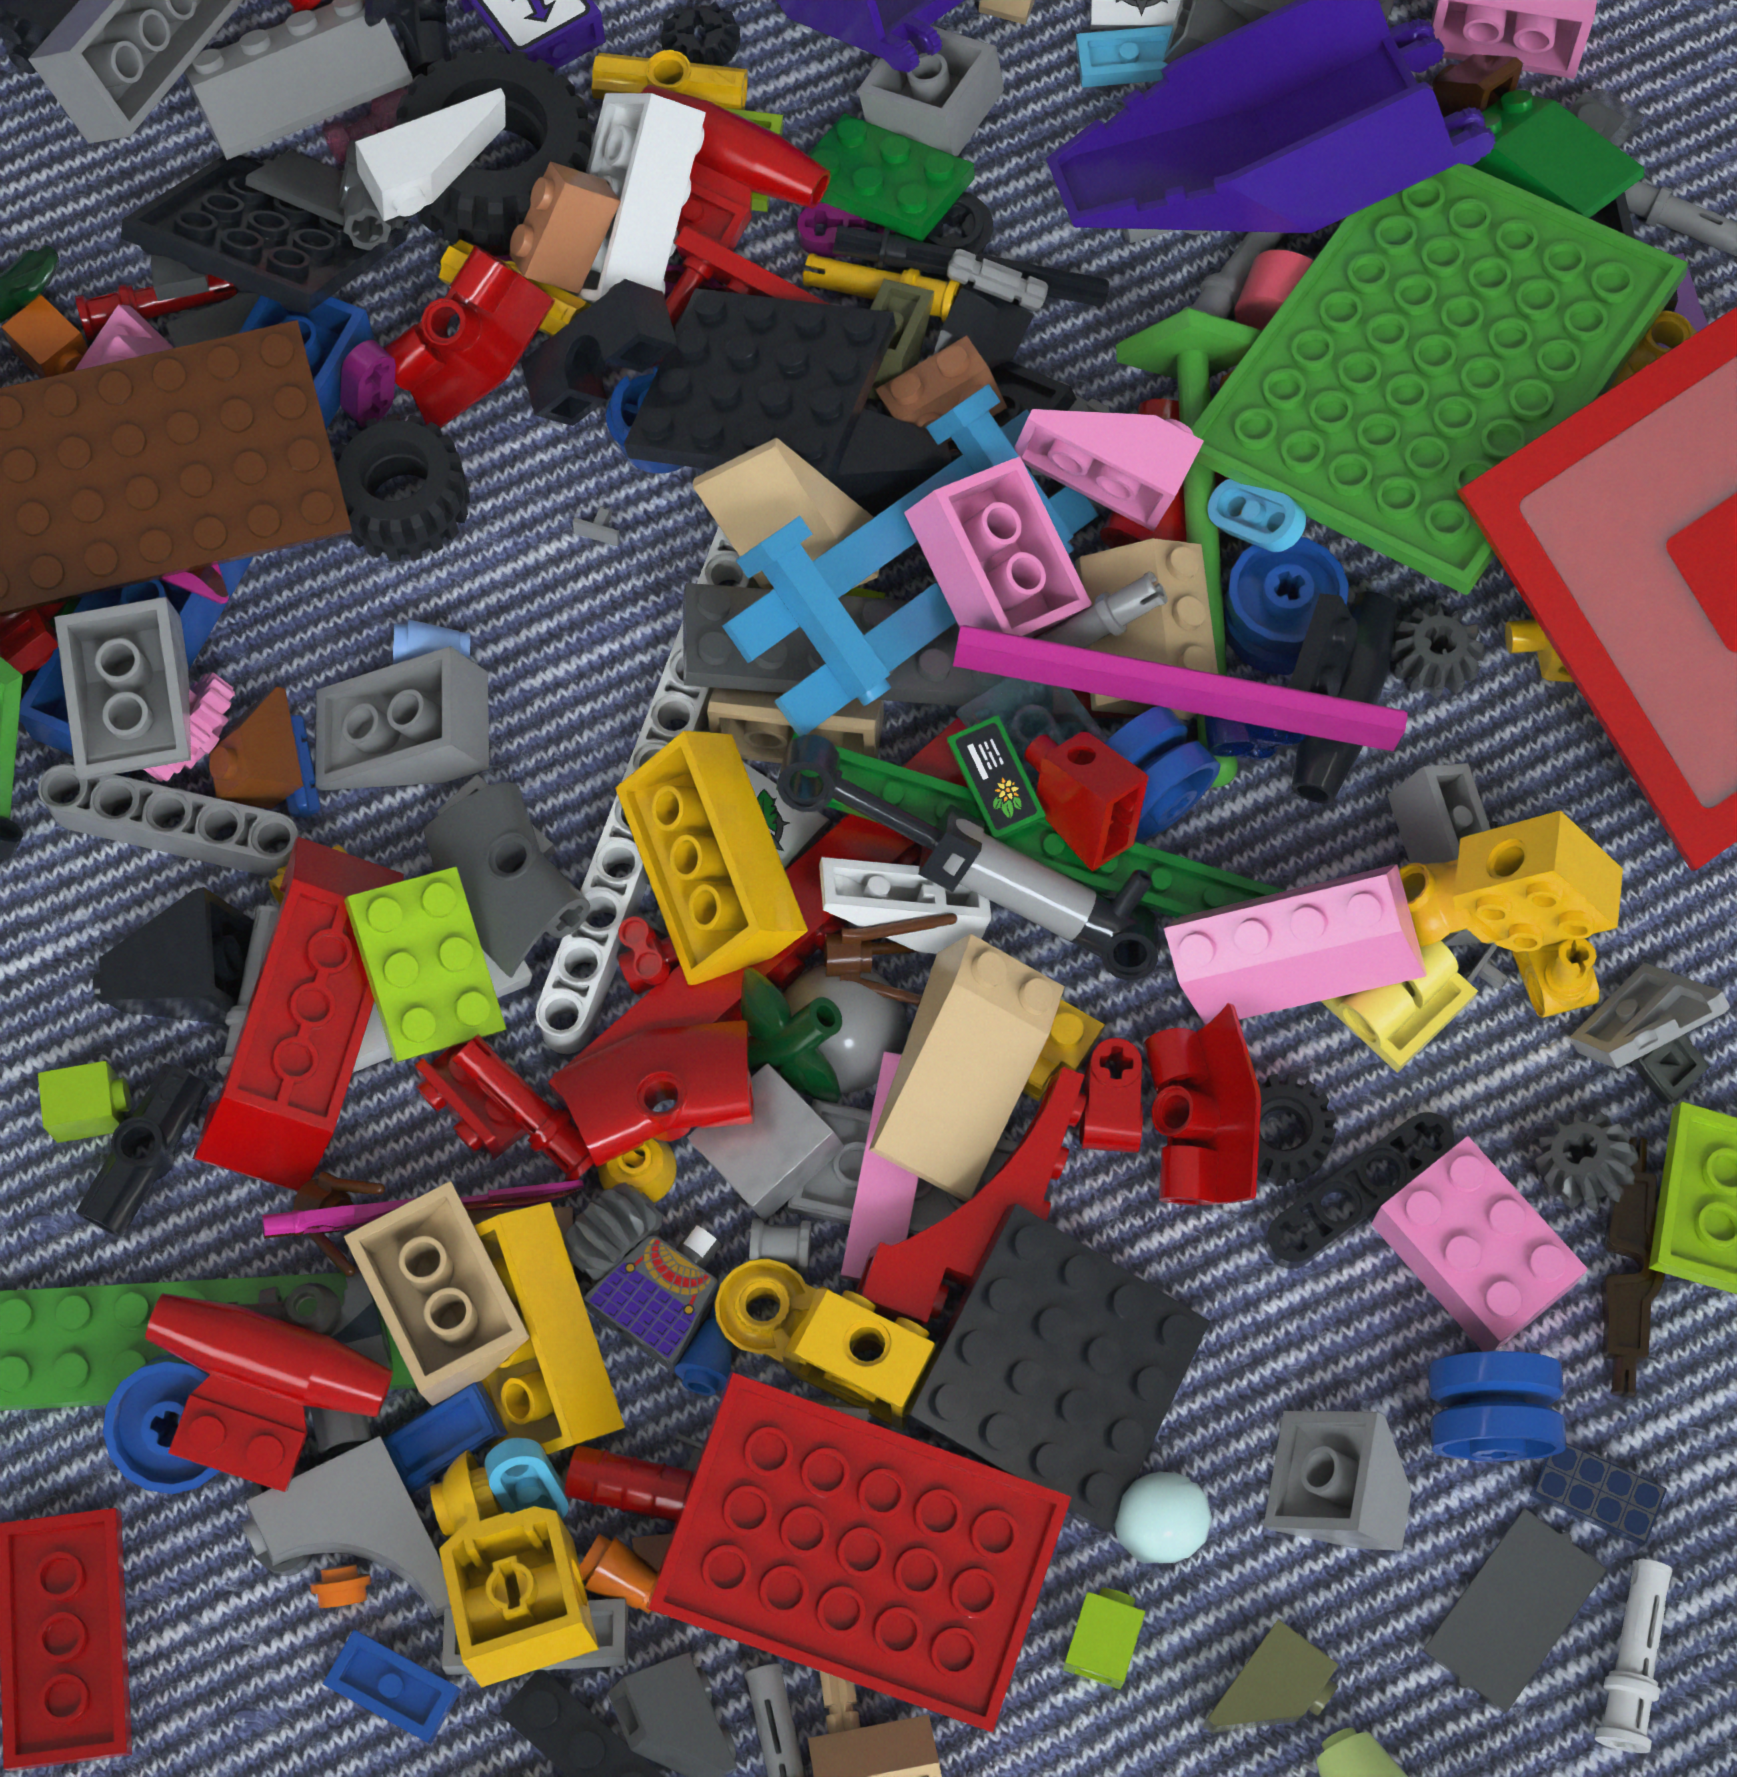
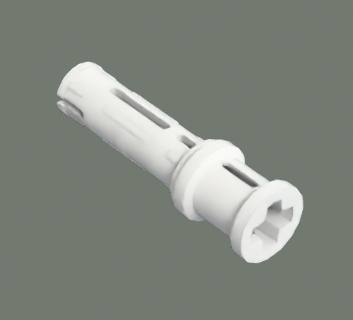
M1639 1559L1638 1561L1633 1560L1631 1586L1623 1622L1619 1656L1615 1671H1610L1609 1676L1605 1677L1604 1689L1609 1692L1604 1724L1603 1727L1596 1728L1595 1740L1603 1745L1623 1751L1649 1753L1652 1741L1646 1737L1651 1704L1658 1701L1660 1695L1658 1682L1653 1679L1657 1649L1659 1648L1665 1601L1672 1568L1657 1561Z

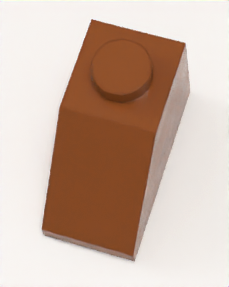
M275 687L245 710L209 753V770L213 777L217 799L272 809L303 786L285 688Z

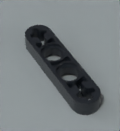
M1423 1112L1411 1117L1283 1211L1271 1222L1267 1231L1265 1250L1269 1258L1283 1268L1298 1269L1307 1265L1377 1213L1380 1206L1452 1149L1455 1139L1450 1123L1441 1115L1432 1112ZM1419 1129L1424 1135L1435 1132L1439 1137L1435 1144L1437 1152H1434L1429 1147H1424L1414 1154L1408 1163L1403 1153L1414 1145L1418 1137L1416 1130ZM1394 1144H1397L1398 1147H1399V1150L1396 1149L1395 1147H1393V1145H1394ZM1375 1160L1390 1162L1397 1170V1182L1389 1188L1375 1186L1367 1177V1165ZM1410 1165H1412L1413 1167H1415V1168H1417V1169H1415L1414 1171L1411 1170V1169H1410ZM1330 1193L1344 1194L1353 1205V1215L1344 1221L1329 1219L1321 1207V1200L1324 1196ZM1308 1210L1316 1228L1304 1237L1301 1244L1303 1251L1299 1253L1294 1247L1283 1250L1279 1246L1283 1237L1281 1229L1285 1228L1291 1234L1298 1232L1307 1225L1310 1217L1302 1212ZM1318 1228L1327 1235L1321 1237Z

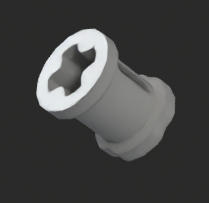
M762 1218L752 1219L749 1261L771 1259L791 1267H797L799 1273L809 1272L811 1221L802 1220L799 1226L768 1225L764 1224Z

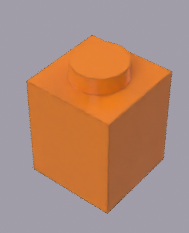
M42 295L1 326L14 353L40 379L74 371L88 350L81 332Z

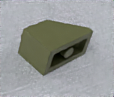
M884 279L870 309L893 312L896 330L868 398L881 401L875 389L918 365L934 300L933 290Z
M1278 1619L1202 1726L1211 1733L1297 1722L1307 1710L1318 1716L1339 1687L1330 1680L1339 1664Z

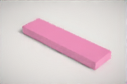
M885 1051L883 1053L842 1264L841 1279L859 1282L869 1252L879 1242L892 1246L907 1240L919 1177L869 1151L902 1056L901 1054Z

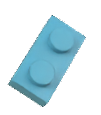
M1173 25L1076 34V53L1081 88L1161 81L1164 78L1161 70L1168 65L1163 62Z

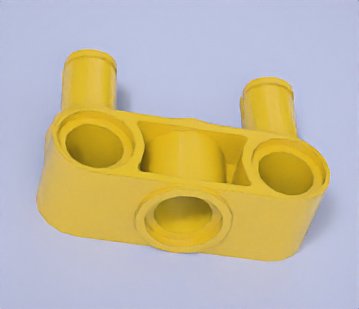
M1570 939L1542 946L1535 951L1515 952L1511 950L1531 1004L1540 1018L1598 1003L1599 988L1593 969L1597 957L1596 950L1586 939Z

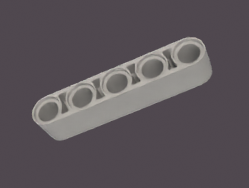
M59 764L51 767L44 772L38 784V793L41 801L55 821L68 830L271 878L278 875V868L288 865L297 837H301L296 824L288 816L281 813L115 774L78 780L76 778L75 765ZM80 791L73 801L59 804L62 797L68 792ZM132 803L129 810L124 814L111 816L114 808L118 805ZM184 815L182 822L176 827L163 828L164 823L170 817ZM227 827L237 828L234 835L229 839L223 841L215 840L217 833ZM280 839L290 840L288 846L281 852H267L268 847L274 841Z

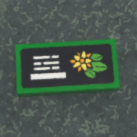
M999 715L947 737L949 748L991 837L1000 840L1045 820L1046 815Z

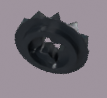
M694 0L691 7L682 9L676 6L673 16L670 19L663 20L662 49L681 52L690 63L724 66L733 59L739 49L740 27L735 22L732 11L725 12L721 10L716 1L710 6L700 5L697 0ZM697 25L704 27L706 32L705 47H700L699 41H696L694 28H697Z
M963 192L922 242L982 254L986 245L992 242L993 219L991 212L979 198L970 193ZM943 224H947L950 227L962 224L961 236L958 237L953 233L946 237L943 236Z

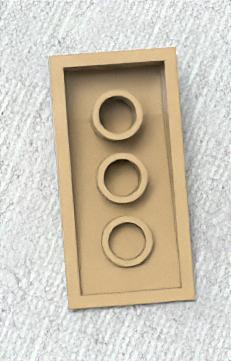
M969 934L939 951L936 955L869 1151L963 1201L970 1200L1050 1034L1065 986L973 934Z

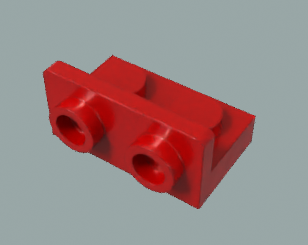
M469 1042L450 1047L431 1064L424 1058L419 1060L414 1066L422 1082L416 1086V1089L437 1113L446 1107L459 1121L452 1128L473 1153L482 1147L495 1161L526 1134L509 1114L452 1061Z

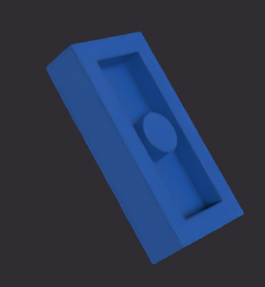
M353 1629L323 1682L324 1686L430 1745L462 1690Z

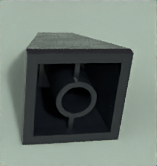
M863 408L833 484L870 515L876 517L960 457L959 450H949L947 440L937 445L929 431L925 428Z
M205 887L193 889L99 958L100 971L95 972L93 976L94 993L100 1003L109 1004L123 1013L227 1025L225 1023L227 1012L233 1006H237L254 920Z

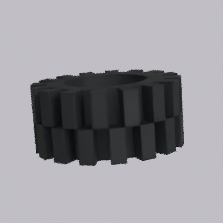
M1278 1074L1268 1075L1266 1082L1261 1084L1259 1079L1257 1080L1261 1094L1260 1122L1268 1113L1282 1110L1295 1115L1302 1123L1304 1129L1303 1140L1297 1146L1286 1150L1270 1146L1263 1139L1261 1132H1259L1257 1180L1265 1184L1268 1178L1276 1179V1186H1286L1289 1179H1294L1295 1184L1305 1181L1310 1172L1314 1175L1321 1168L1335 1139L1336 1129H1333L1336 1121L1334 1110L1328 1111L1327 1109L1330 1100L1324 1092L1317 1096L1314 1093L1316 1085L1307 1080L1305 1086L1297 1084L1298 1076L1288 1074L1286 1081H1279Z

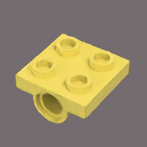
M1441 940L1429 946L1420 947L1427 972L1426 977L1321 1001L1397 1073L1475 998L1478 992L1457 972V960Z

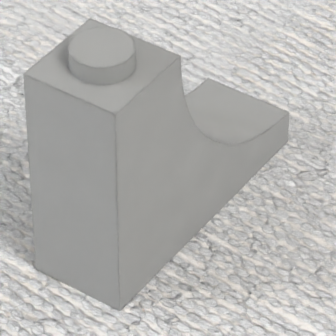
M380 1436L292 1478L286 1492L272 1488L246 1501L247 1512L250 1518L241 1522L243 1531L254 1554L257 1556L266 1551L273 1566L302 1555L318 1553L353 1555L378 1563L404 1579L418 1592L435 1619L444 1615L445 1609L451 1608L442 1562Z

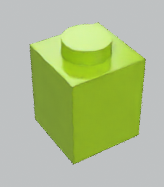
M107 1061L38 1073L43 1128L57 1143L114 1133V1130L124 1122L123 1112L131 1110V1094L128 1082L125 1077L119 1078Z
M1103 1587L1100 1589L1099 1595L1087 1591L1063 1670L1121 1690L1146 1611L1135 1608L1136 1599L1123 1592Z

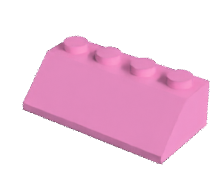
M1397 864L1181 916L1164 928L1178 982L1204 1025L1208 1024L1227 1003L1235 1006L1240 1020L1418 979L1427 975Z

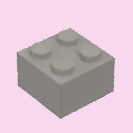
M933 26L942 40L941 44L943 46L940 51L931 56L927 53L919 52L911 43L918 52L920 63L918 67L909 73L907 71L904 73L903 70L897 71L892 69L883 58H880L858 88V93L866 122L958 156L1004 91L996 46Z

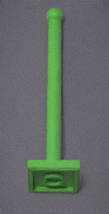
M1188 307L1117 344V362L1176 379L1178 383L1180 422L1191 429L1211 402L1209 378L1239 364L1263 330ZM1193 461L1183 481L1187 543L1202 545L1217 669L1219 675L1227 676L1218 526L1210 520L1208 515L1209 499L1216 489L1215 471ZM1196 714L1198 742L1203 744L1221 764L1219 774L1211 787H1223L1235 778L1238 770L1236 755L1228 748L1231 745L1230 720Z

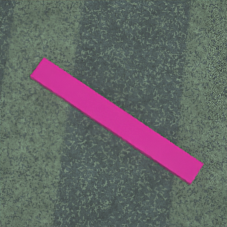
M967 625L960 626L953 662L955 667L1393 752L1406 730L1408 712H1405V710Z

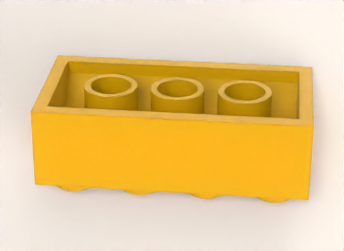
M684 730L615 787L688 985H697L771 959L808 932L732 734Z
M551 1202L499 1214L475 1225L474 1227L530 1337L491 1374L480 1381L483 1383L508 1434L490 1444L491 1448L493 1449L509 1438H527L538 1442L548 1456L625 1428Z

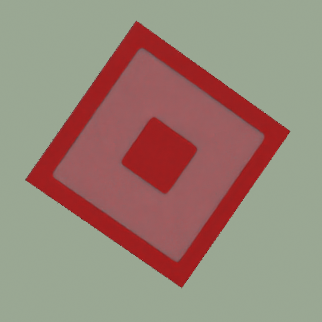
M1737 306L1457 490L1463 503L1691 871L1698 870L1737 842Z

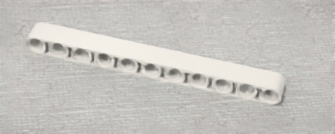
M718 526L697 584L718 585L725 580H735L739 582L736 587L758 588L759 586L753 576L748 579L736 562L740 556ZM683 621L622 782L684 730L705 732L709 721L707 713L708 704L714 688L686 686L684 681L681 680L684 676ZM674 719H682L688 722L684 728L677 731L663 728L667 722ZM618 794L580 890L590 903V912L578 929L562 938L536 1008V1018L544 1042L557 1053L571 1054L578 1052L590 1040L619 963L618 956L622 954L625 947L618 936L619 927L625 919L637 914L649 882L631 829L626 825L628 821ZM625 863L634 867L632 872L625 877L615 878L607 874L617 864ZM599 913H611L616 916L614 921L607 927L595 928L589 925L592 917ZM588 962L597 966L595 972L587 978L578 979L570 976L573 967L580 963ZM573 1013L578 1016L576 1023L569 1029L556 1030L550 1027L553 1019L559 1014Z

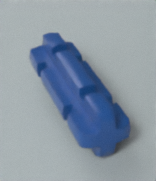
M290 714L303 786L286 797L287 809L292 817L309 818L312 817V814L319 812L321 808L318 789L311 787V785H315L316 778L309 743L307 741L303 742V739L307 738L305 720L300 715Z

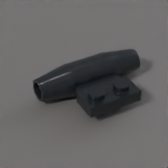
M1363 591L1355 596L1348 609L1341 596L1320 593L1288 688L1377 705L1390 667L1398 609L1397 604L1383 594ZM1299 733L1292 780L1293 792L1312 802L1322 804L1333 802L1363 746Z

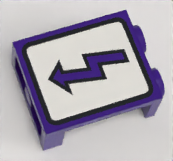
M458 0L459 6L465 14L475 9L507 54H511L512 49L528 54V60L536 63L538 59H541L555 67V70L606 42L602 14L592 0Z

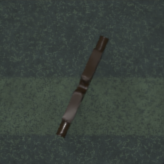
M1630 1137L1629 1144L1634 1146L1638 1154V1163L1631 1166L1635 1175L1634 1184L1616 1186L1621 1196L1619 1202L1610 1199V1210L1603 1242L1608 1252L1632 1258L1636 1261L1639 1268L1637 1274H1609L1604 1278L1601 1286L1604 1322L1602 1354L1606 1359H1613L1611 1394L1618 1397L1622 1393L1623 1397L1636 1396L1637 1363L1644 1361L1649 1355L1651 1302L1661 1290L1666 1274L1649 1269L1655 1230L1657 1177L1654 1174L1646 1173L1649 1140L1640 1138L1637 1141V1137Z

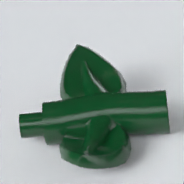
M43 245L38 251L26 250L6 270L0 269V324L19 308L26 307L45 292L59 266L58 254L52 247Z
M753 968L744 970L741 1012L743 1020L748 1023V1031L751 1034L748 1037L749 1072L752 1070L758 1072L768 1063L773 1069L780 1068L781 1077L793 1090L837 1103L842 1098L837 1075L827 1058L817 1049L827 1039L837 1034L842 1027V1015L837 1005L828 998L818 997L792 1016L790 1006L783 993L766 976Z

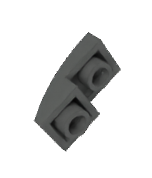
M151 255L153 288L158 301L210 291L208 275L195 273L187 265L168 257Z

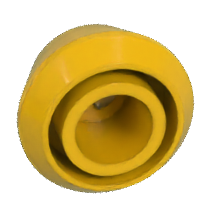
M653 1137L645 1141L643 1146L599 1166L598 1172L604 1190L612 1189L615 1185L625 1182L628 1185H632L640 1193L644 1192L655 1203L662 1199L673 1186L677 1173V1163L674 1152L666 1141H659Z

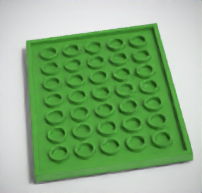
M1460 163L1344 219L1191 428L1194 436L1204 441L1194 461L1240 484L1284 493L1305 511L1307 517L1452 589L1468 595L1495 556V553L1463 503L1457 490L1606 393L1686 277L1689 262L1469 165Z

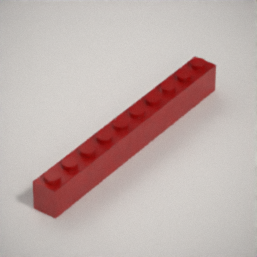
M959 716L902 767L968 788L949 748L947 737L972 726ZM848 814L785 870L808 932L771 959L697 985H688L681 965L677 966L662 983L657 984L564 1068L645 1030L743 1020L741 993L744 970L753 968L766 976L775 986L785 988L802 973L805 968L803 962L818 949L824 952L825 934L841 933V929L846 928L844 925L849 922L823 910L819 867L822 857L919 866L922 845L880 823ZM551 1078L548 1083L554 1099L571 1114L554 1078Z

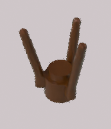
M949 913L866 928H842L841 933H826L824 945L826 977L840 976V981H854L862 984L882 997L919 1006L923 995L860 978V973H871L872 955L917 952L897 942L872 943V939L953 925L957 922L958 918L956 914Z
M323 1171L318 1179L315 1178L307 1181L299 1189L294 1200V1210L308 1211L354 1205L347 1192L382 1195L385 1192V1186L381 1183L338 1178ZM343 1230L305 1234L315 1242L346 1276L350 1277L355 1274L354 1266L324 1234L341 1232Z

